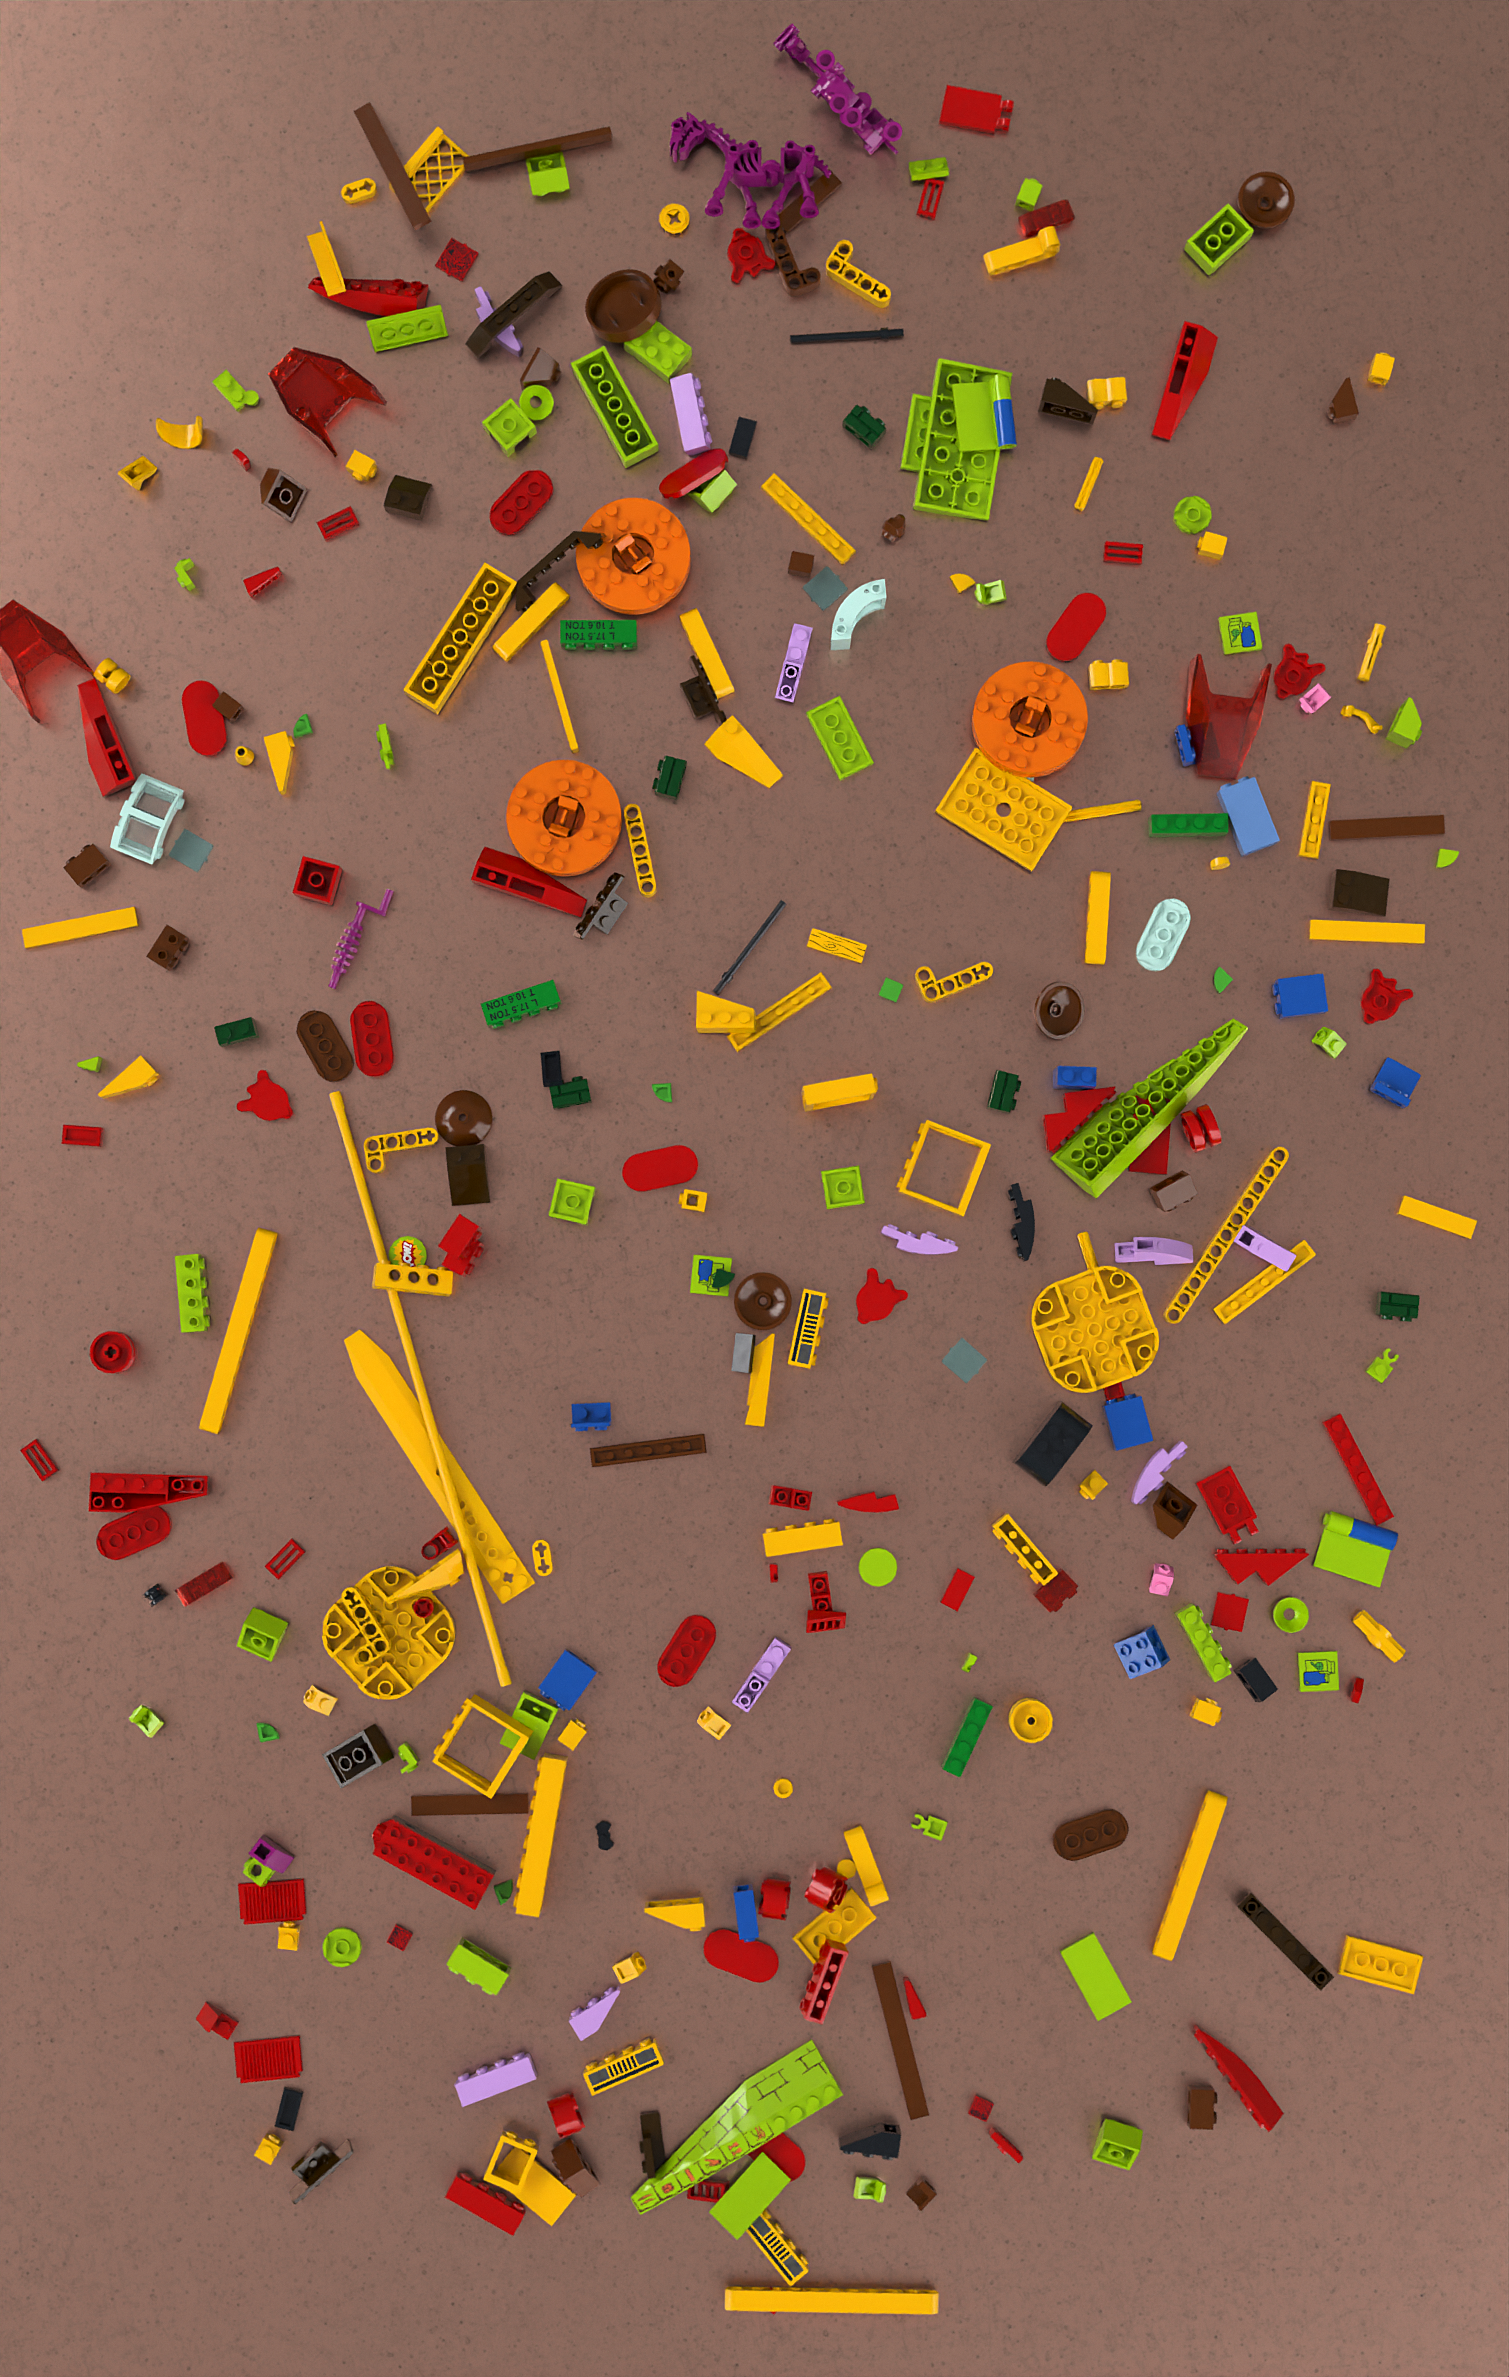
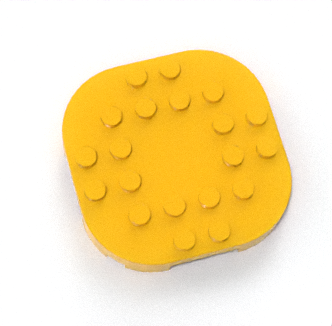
M1100 1266L1055 1282L1038 1295L1032 1307L1031 1325L1048 1372L1060 1386L1067 1390L1089 1393L1143 1373L1152 1364L1158 1351V1331L1142 1293V1288L1131 1274L1117 1267Z
M399 1566L377 1568L366 1574L354 1585L361 1591L390 1639V1650L367 1665H360L356 1662V1651L368 1642L342 1601V1598L331 1606L323 1621L322 1639L330 1657L334 1658L362 1692L376 1699L392 1700L411 1692L449 1656L455 1643L456 1629L453 1617L432 1591L387 1602L386 1599L418 1577L412 1571ZM349 1592L347 1598H352L354 1600L353 1597L355 1596V1593ZM421 1597H428L434 1603L433 1612L426 1618H420L414 1613V1604ZM354 1600L355 1603L352 1604V1607L361 1603L360 1600L357 1602ZM358 1607L356 1613L359 1617H365L366 1610L363 1607ZM367 1625V1632L374 1634L376 1632L375 1625ZM382 1640L377 1641V1648L382 1651L385 1650L386 1643ZM361 1651L360 1658L364 1661L369 1660V1653Z

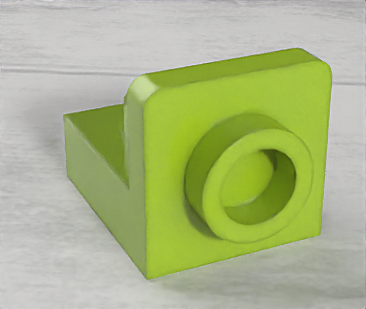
M406 1741L398 1747L400 1758L404 1762H408L400 1770L402 1774L405 1771L409 1774L418 1767L416 1763L420 1760Z

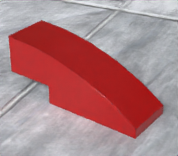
M874 1491L837 1501L838 1506L861 1512H888L899 1509L895 1494L876 1498Z

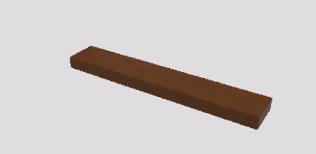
M1444 815L1329 821L1330 841L1444 835L1445 824Z
M705 1434L590 1448L592 1467L707 1453Z
M528 1793L494 1794L492 1799L484 1794L411 1796V1816L528 1814Z

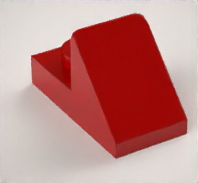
M207 2001L196 2017V2020L208 2033L212 2030L227 2040L239 2023V2021Z

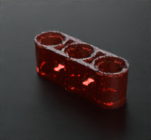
M1065 199L1025 213L1018 218V222L1024 237L1028 238L1037 235L1043 228L1049 226L1057 228L1070 223L1075 219L1069 200Z
M221 1562L177 1588L175 1592L183 1606L186 1607L231 1580L232 1576L224 1562Z

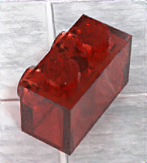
M1061 1568L1057 1571L1058 1574L1044 1586L1042 1585L1033 1594L1050 1613L1052 1611L1057 1612L1063 1606L1062 1602L1067 1597L1071 1599L1078 1592L1076 1588L1079 1586Z

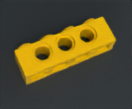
M381 1260L374 1265L372 1288L448 1297L452 1292L453 1271H448L446 1267H437V1270L429 1269L428 1265L410 1267L409 1263L391 1265L390 1261ZM395 1271L398 1274V1280L390 1279L389 1273ZM410 1273H413L417 1276L416 1283H413L408 1279V1275ZM429 1275L436 1278L435 1285H431L428 1282L427 1278Z

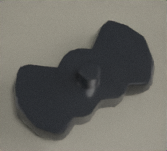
M601 1821L595 1826L599 1837L598 1847L601 1850L607 1851L614 1846L609 1832L611 1823Z

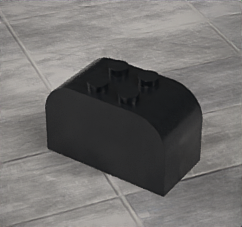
M1059 1401L1013 1460V1463L1046 1487L1085 1439L1093 1425L1065 1403Z

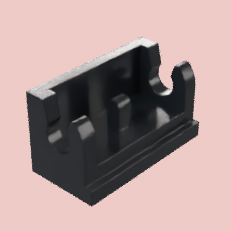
M1256 1658L1247 1660L1233 1670L1255 1702H1263L1278 1690Z

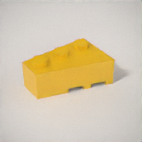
M697 991L696 1029L698 1033H756V1013L753 1008Z

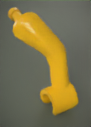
M1353 705L1343 706L1341 715L1351 718L1353 714L1362 718L1371 733H1377L1379 730H1382L1383 727L1368 712L1356 709Z

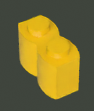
M1125 377L1087 381V401L1095 408L1102 409L1106 405L1112 408H1119L1126 404Z
M1121 659L1112 660L1111 663H1104L1102 660L1093 661L1088 667L1089 690L1127 688L1129 686L1128 662H1123Z

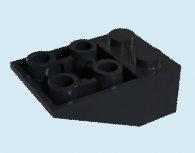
M877 2123L839 2137V2150L849 2155H854V2152L862 2153V2156L865 2157L878 2155L882 2156V2159L893 2160V2158H898L901 2131L899 2125Z

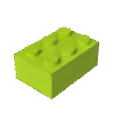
M1227 204L1187 240L1184 250L1210 276L1251 238L1254 230Z
M658 321L642 336L624 342V350L668 384H670V379L678 374L692 356V348Z
M463 1937L446 1964L453 1973H461L466 1976L465 1979L473 1985L477 1983L483 1987L482 1990L489 1995L495 1994L496 1996L511 1971L510 1966Z

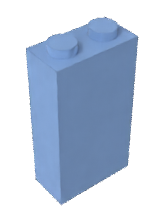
M1246 776L1239 779L1237 784L1231 785V783L1220 787L1221 790L1217 792V797L1223 812L1228 813V824L1241 857L1277 844L1280 841L1255 777L1249 779Z

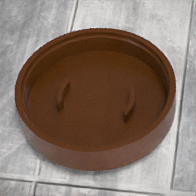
M633 269L616 271L601 279L590 291L585 305L586 317L594 332L600 338L614 343L631 341L646 333L658 319L662 307L661 295L654 281L644 272Z

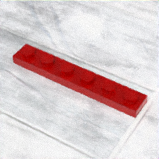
M1339 1413L1322 1422L1375 1525L1393 1518L1394 1516L1342 1415Z

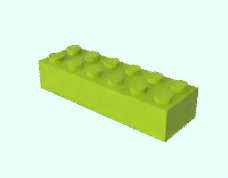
M605 346L572 362V372L625 469L658 452V443Z

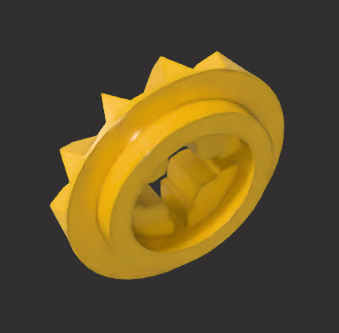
M669 204L660 212V225L666 232L672 234L681 233L688 226L689 213L680 204ZM678 215L679 222H674L671 224L670 217H675Z

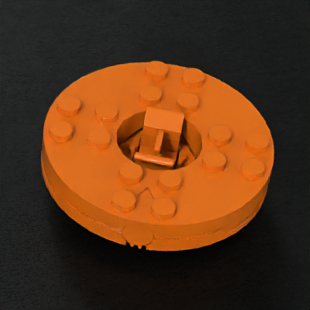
M643 498L619 499L598 509L587 520L581 530L604 533L606 535L603 539L604 543L597 549H588L581 540H579L580 544L576 547V563L581 581L590 595L604 607L623 614L649 613L663 607L668 601L670 602L671 599H674L684 586L691 565L688 537L679 519L663 505Z
M1032 661L1014 663L995 672L980 689L972 713L973 735L986 759L998 769L1005 770V772L1008 771V774L1012 773L1014 776L1028 778L1051 774L1070 762L1083 742L1088 724L1086 702L1077 684L1060 669L1045 663Z
M554 760L533 768L519 780L508 801L506 822L514 847L528 864L541 872L544 871V873L547 872L554 876H575L596 868L611 854L621 833L622 812L613 786L602 773L582 762Z

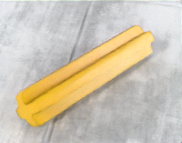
M1094 457L1074 506L1079 511H1083L1103 464L1102 458Z
M1088 1232L1077 1234L1087 1269L1099 1267Z

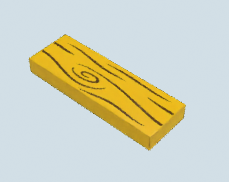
M812 928L807 947L861 964L867 945Z

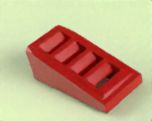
M277 566L246 578L243 582L249 596L252 598L283 574Z
M808 1610L806 1633L845 1628L846 1612Z
M904 1977L903 1982L911 2019L927 2017V2013L910 1979Z
M704 2179L697 2183V2195L694 2194L695 2185L687 2189V2199L717 2203L729 2190V2181ZM703 2185H706L705 2195H702ZM711 2186L714 2187L713 2196H711ZM719 2187H721V2196H719Z

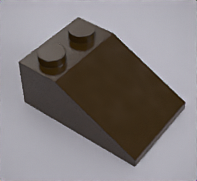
M1047 378L1038 412L1093 425L1098 409L1065 382H1061L1058 378Z
M1336 869L1332 872L1328 910L1385 917L1390 879L1357 871Z
M478 1144L445 1147L452 1206L490 1203L486 1146Z
M376 1724L362 1730L322 1754L340 1788L345 1787L394 1758Z

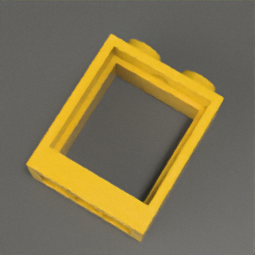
M503 2131L483 2180L520 2195L539 2146L532 2139L525 2138L524 2140L519 2138L518 2134L513 2131ZM504 2142L531 2153L520 2181L493 2170Z

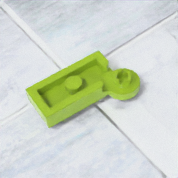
M227 370L212 381L237 412L245 404L254 406L259 401L257 392L253 390L246 392Z
M385 723L378 725L379 731H376L378 742L382 743L383 749H380L381 760L385 761L386 769H391L390 765L395 763L388 727Z

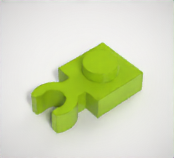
M1390 1348L1384 1350L1382 1359L1376 1357L1365 1371L1380 1384L1384 1382L1394 1369L1390 1366V1363L1397 1361L1399 1355L1395 1354L1390 1359L1388 1357Z
M915 1813L914 1816L921 1821L918 1825L912 1823L911 1826L914 1829L924 1828V1835L942 1841L948 1822L931 1815L925 1820L921 1814Z

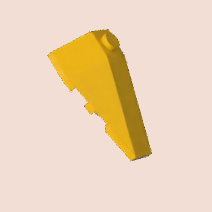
M733 715L718 727L704 744L718 760L727 763L767 788H770L783 776Z
M459 1549L386 1599L387 1602L441 1589L448 1584L451 1587L459 1582L460 1579L458 1577L464 1573Z

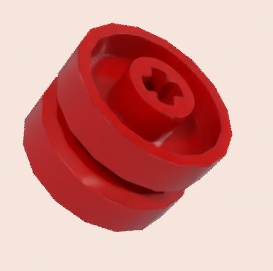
M1207 1104L1197 1107L1196 1115L1191 1110L1180 1114L1184 1133L1195 1153L1205 1150L1206 1143L1211 1147L1221 1144V1135L1216 1119Z
M107 1331L101 1333L93 1340L89 1355L93 1365L98 1370L104 1373L118 1374L127 1371L133 1366L137 1356V1348L129 1335L123 1332ZM112 1350H116V1354L112 1355Z

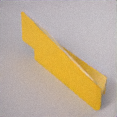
M773 1333L754 1347L747 1405L750 1407L745 1425L764 1427L775 1337Z

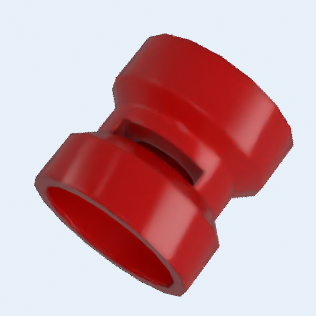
M421 1597L414 1604V1613L420 1618H426L433 1612L434 1603L428 1597Z

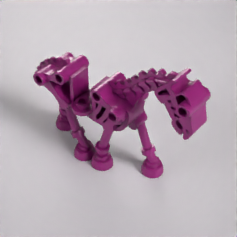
M793 24L788 26L777 37L773 45L780 52L784 49L793 60L796 58L801 64L804 61V64L819 77L816 81L817 84L810 91L818 99L822 96L830 105L832 111L840 113L841 122L853 128V131L866 143L863 147L871 155L883 142L897 154L898 150L888 140L894 142L901 138L903 132L901 125L894 122L891 118L887 121L875 107L871 110L869 109L872 105L870 95L866 92L855 94L852 91L855 86L843 74L845 68L839 62L834 65L835 56L831 51H820L816 56L815 63L809 57L811 53L806 48L807 45L797 35L800 31Z
M686 112V120L679 117L672 122L670 157L673 155V162H677L679 152L680 161L687 159L696 144L702 143L705 137L718 145L725 155L723 177L719 186L715 188L713 197L708 200L705 206V213L708 216L717 217L723 214L724 210L720 200L725 196V188L729 180L741 189L746 201L745 208L747 212L742 221L743 226L746 228L755 229L761 224L767 229L777 228L780 225L777 212L783 210L787 194L796 182L801 183L804 192V202L800 209V215L804 218H814L819 214L817 204L814 201L815 195L810 189L807 178L813 176L814 166L823 172L827 178L830 177L831 171L827 170L828 165H823V160H818L819 156L815 155V147L809 144L801 147L794 141H787L785 148L781 147L780 164L775 160H767L761 166L762 147H758V142L755 140H749L744 145L743 143L736 144V139L730 140V134H724L723 128L717 129L715 123L707 124L706 120L699 122L690 112ZM784 166L788 169H794L784 175ZM779 183H783L778 199L765 212L761 221L756 211L757 204L753 202L748 187H774Z

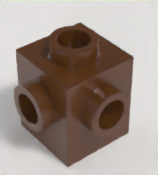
M669 259L663 266L659 265L653 274L656 276L653 281L658 290L667 294L671 289L673 291L677 289L681 283L679 279L685 271Z

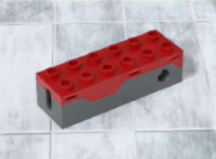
M396 1815L390 1820L378 1823L372 1834L375 1845L373 1855L476 1910L496 1873V1870Z

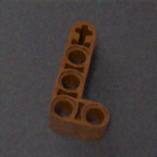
M781 225L775 229L766 228L765 238L788 295L797 297L817 289L820 285V271L814 267L799 271ZM771 232L777 234V241H775L774 234ZM779 248H783L785 252L779 254L776 252V250ZM789 265L792 267V270L785 271L783 267ZM814 276L817 280L811 282L807 278ZM797 283L799 284V287L792 288L790 287V284Z

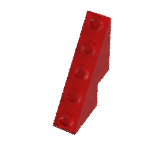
M1116 1087L1064 1093L1065 1112L1043 1116L1047 1152L1052 1151L1055 1153L1062 1147L1060 1142L1064 1138L1069 1140L1076 1133L1074 1129L1078 1125L1082 1127L1089 1120L1087 1116L1092 1111L1096 1113L1103 1106L1101 1102L1105 1098L1109 1100L1117 1093L1114 1090Z
M1296 1548L1294 1552H1287L1286 1549H1275V1552H1267V1549H1255L1256 1552H1248V1549H1236V1553H1229V1549H1217V1553L1213 1554L1235 1584L1239 1585L1256 1572L1267 1586L1271 1585L1309 1555L1304 1548Z

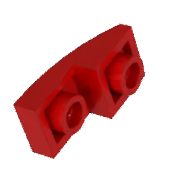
M772 1485L769 1504L809 1511L812 1492Z
M827 1571L809 1573L808 1578L813 1610L833 1611Z

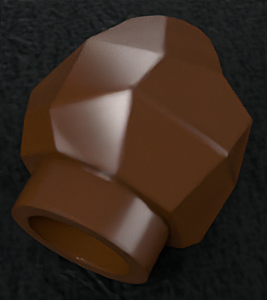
M898 514L895 518L891 517L886 520L882 526L884 530L881 534L892 542L896 538H900L905 532V517L902 514Z

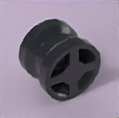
M159 1583L143 1594L144 1598H148L151 1607L168 1596L165 1592L161 1591Z

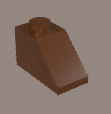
M1350 377L1344 380L1327 409L1329 419H1332L1333 424L1354 420L1359 414Z

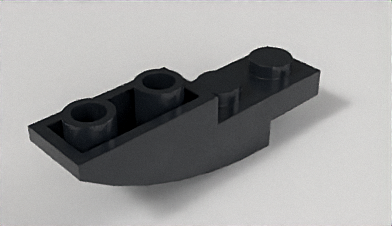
M1019 1183L1010 1185V1190H1008L1010 1201L1014 1200L1016 1207L1013 1208L1015 1219H1019V1223L1013 1224L1011 1234L1013 1240L1017 1239L1019 1247H1016L1018 1258H1022L1024 1262L1029 1260L1032 1251L1035 1218L1031 1199L1023 1201Z

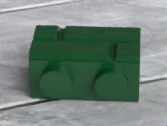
M856 405L843 420L842 426L868 448L873 449L886 433L885 423L879 418H873L870 415L871 412L865 406L860 407Z
M667 755L664 756V760L660 759L657 771H660L659 778L654 779L652 789H655V795L672 800L678 799L687 761Z
M252 1017L214 1027L218 1044L221 1047L248 1041L249 1038H259L256 1022Z
M996 1070L987 1109L1009 1114L1011 1110H1015L1017 1099H1014L1015 1091L1019 1092L1021 1081L1018 1080L1019 1075Z
M583 1076L573 1077L571 1082L564 1083V1080H562L563 1085L550 1086L554 1110L591 1103L587 1078L583 1079Z
M1378 1292L1376 1315H1381V1319L1393 1320V1317H1400V1321L1412 1322V1319L1418 1318L1420 1296Z

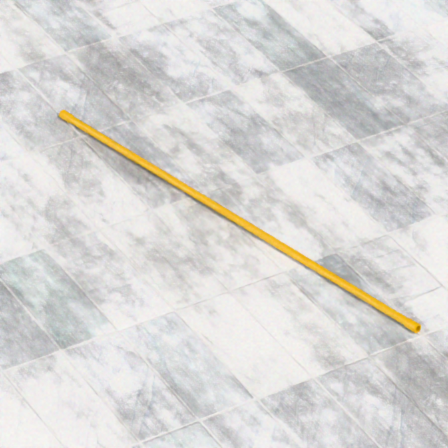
M336 1091L330 1093L329 1096L333 1110L336 1113L378 1262L381 1260L388 1261L346 1117L341 1092ZM390 1272L389 1277L394 1280L392 1272ZM387 1290L496 1665L500 1686H507L512 1684L503 1658L398 1292Z

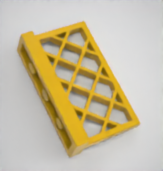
M438 126L404 165L409 179L413 177L411 182L415 190L416 185L427 184L428 194L418 195L419 198H428L429 205L425 208L427 213L464 170L463 164L454 165L453 156H469L450 140ZM443 140L450 145V152L439 153V145ZM437 156L438 166L427 167V159ZM440 156H451L452 166H441ZM452 169L453 176L451 179L442 180L441 170ZM428 170H439L440 180H429ZM417 171H425L426 181H415V173ZM389 183V189L395 193L391 183ZM440 183L441 191L438 194H430L429 184Z

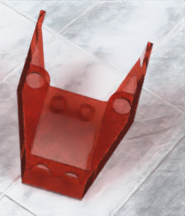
M293 347L268 373L288 414L335 458L338 454L326 432V426L354 398L384 406L387 404V401L374 384L341 359Z
M11 600L0 609V673L3 680L29 715L39 723L41 720L34 713L25 687L26 674L54 653L64 656L89 672L92 676L94 671L61 630L15 600Z
M1197 654L1190 661L1185 720L1187 729H1189L1191 734V747L1195 750L1196 758L1194 760L1198 775L1236 780L1260 727L1272 664L1268 663L1260 671V681L1253 697L1242 698L1213 694L1209 689L1202 655Z

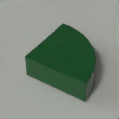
M717 1269L712 1287L721 1288L728 1285L734 1279L735 1273Z

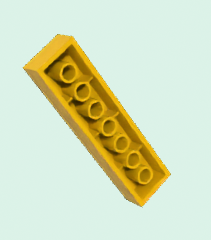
M484 562L403 689L406 696L435 714H439L516 593V581Z
M545 1753L538 1760L537 1771H540V1776L536 1777L533 1790L537 1791L536 1796L533 1795L530 1810H533V1815H530L527 1823V1829L530 1830V1833L526 1834L523 1849H527L526 1854L523 1853L520 1868L523 1869V1873L519 1874L516 1887L520 1888L519 1893L516 1892L513 1907L516 1908V1914L539 1917L541 1913L568 1756Z

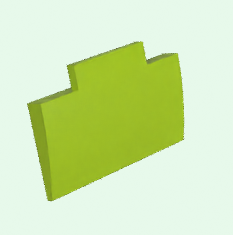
M939 358L936 363L931 397L918 394L912 395L900 469L918 472L913 503L914 510L970 519L989 520L1000 450L959 451L952 384L989 382L993 379L994 375L1004 374L1005 377L1009 378V384L1011 385L1012 372Z

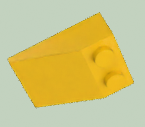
M703 1897L645 1902L644 1911L647 1914L685 1929L690 1928V1931L702 1930L701 1927H705Z

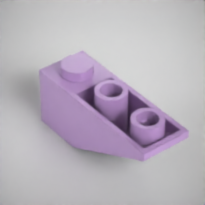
M1243 1225L1234 1239L1235 1243L1286 1272L1297 1256L1249 1225Z
M614 1986L604 1991L605 1995L601 1998L594 1997L587 2002L588 2006L583 2009L579 2007L570 2013L569 2023L580 2041L598 2031L620 1993V1986L616 1988Z

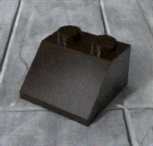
M395 475L388 487L383 505L386 512L423 521L432 484Z

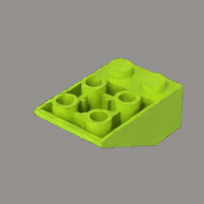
M525 1690L514 1710L512 1718L533 1730L520 1754L535 1760L559 1707ZM506 1728L499 1744L513 1750L520 1736Z

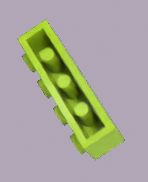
M201 1254L175 1256L181 1333L208 1331L207 1327H210V1317L206 1315V1307L209 1306L208 1297L204 1293V1288H207L206 1277H203L202 1270L205 1269V1259L201 1258Z
M1190 1603L1174 1612L1210 1679L1216 1683L1232 1674L1230 1671L1232 1665L1227 1657L1223 1658L1220 1652L1223 1649L1218 1640H1213L1211 1636L1213 1631L1208 1623L1204 1624L1201 1618L1204 1615L1199 1606L1195 1607L1194 1604Z

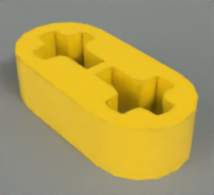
M370 178L349 183L341 190L342 198L348 204H354L371 198L376 194V184ZM366 184H369L371 191L367 192L365 189ZM351 190L353 197L349 198L347 191Z
M540 1539L532 1546L535 1570L538 1575L547 1576L553 1570L549 1543L544 1539ZM539 1543H542L543 1546L547 1547V1549L543 1551V1557H541L540 1551H536V1547L539 1546ZM541 1559H545V1564L550 1567L546 1570V1573H543V1570H539V1566L542 1565Z

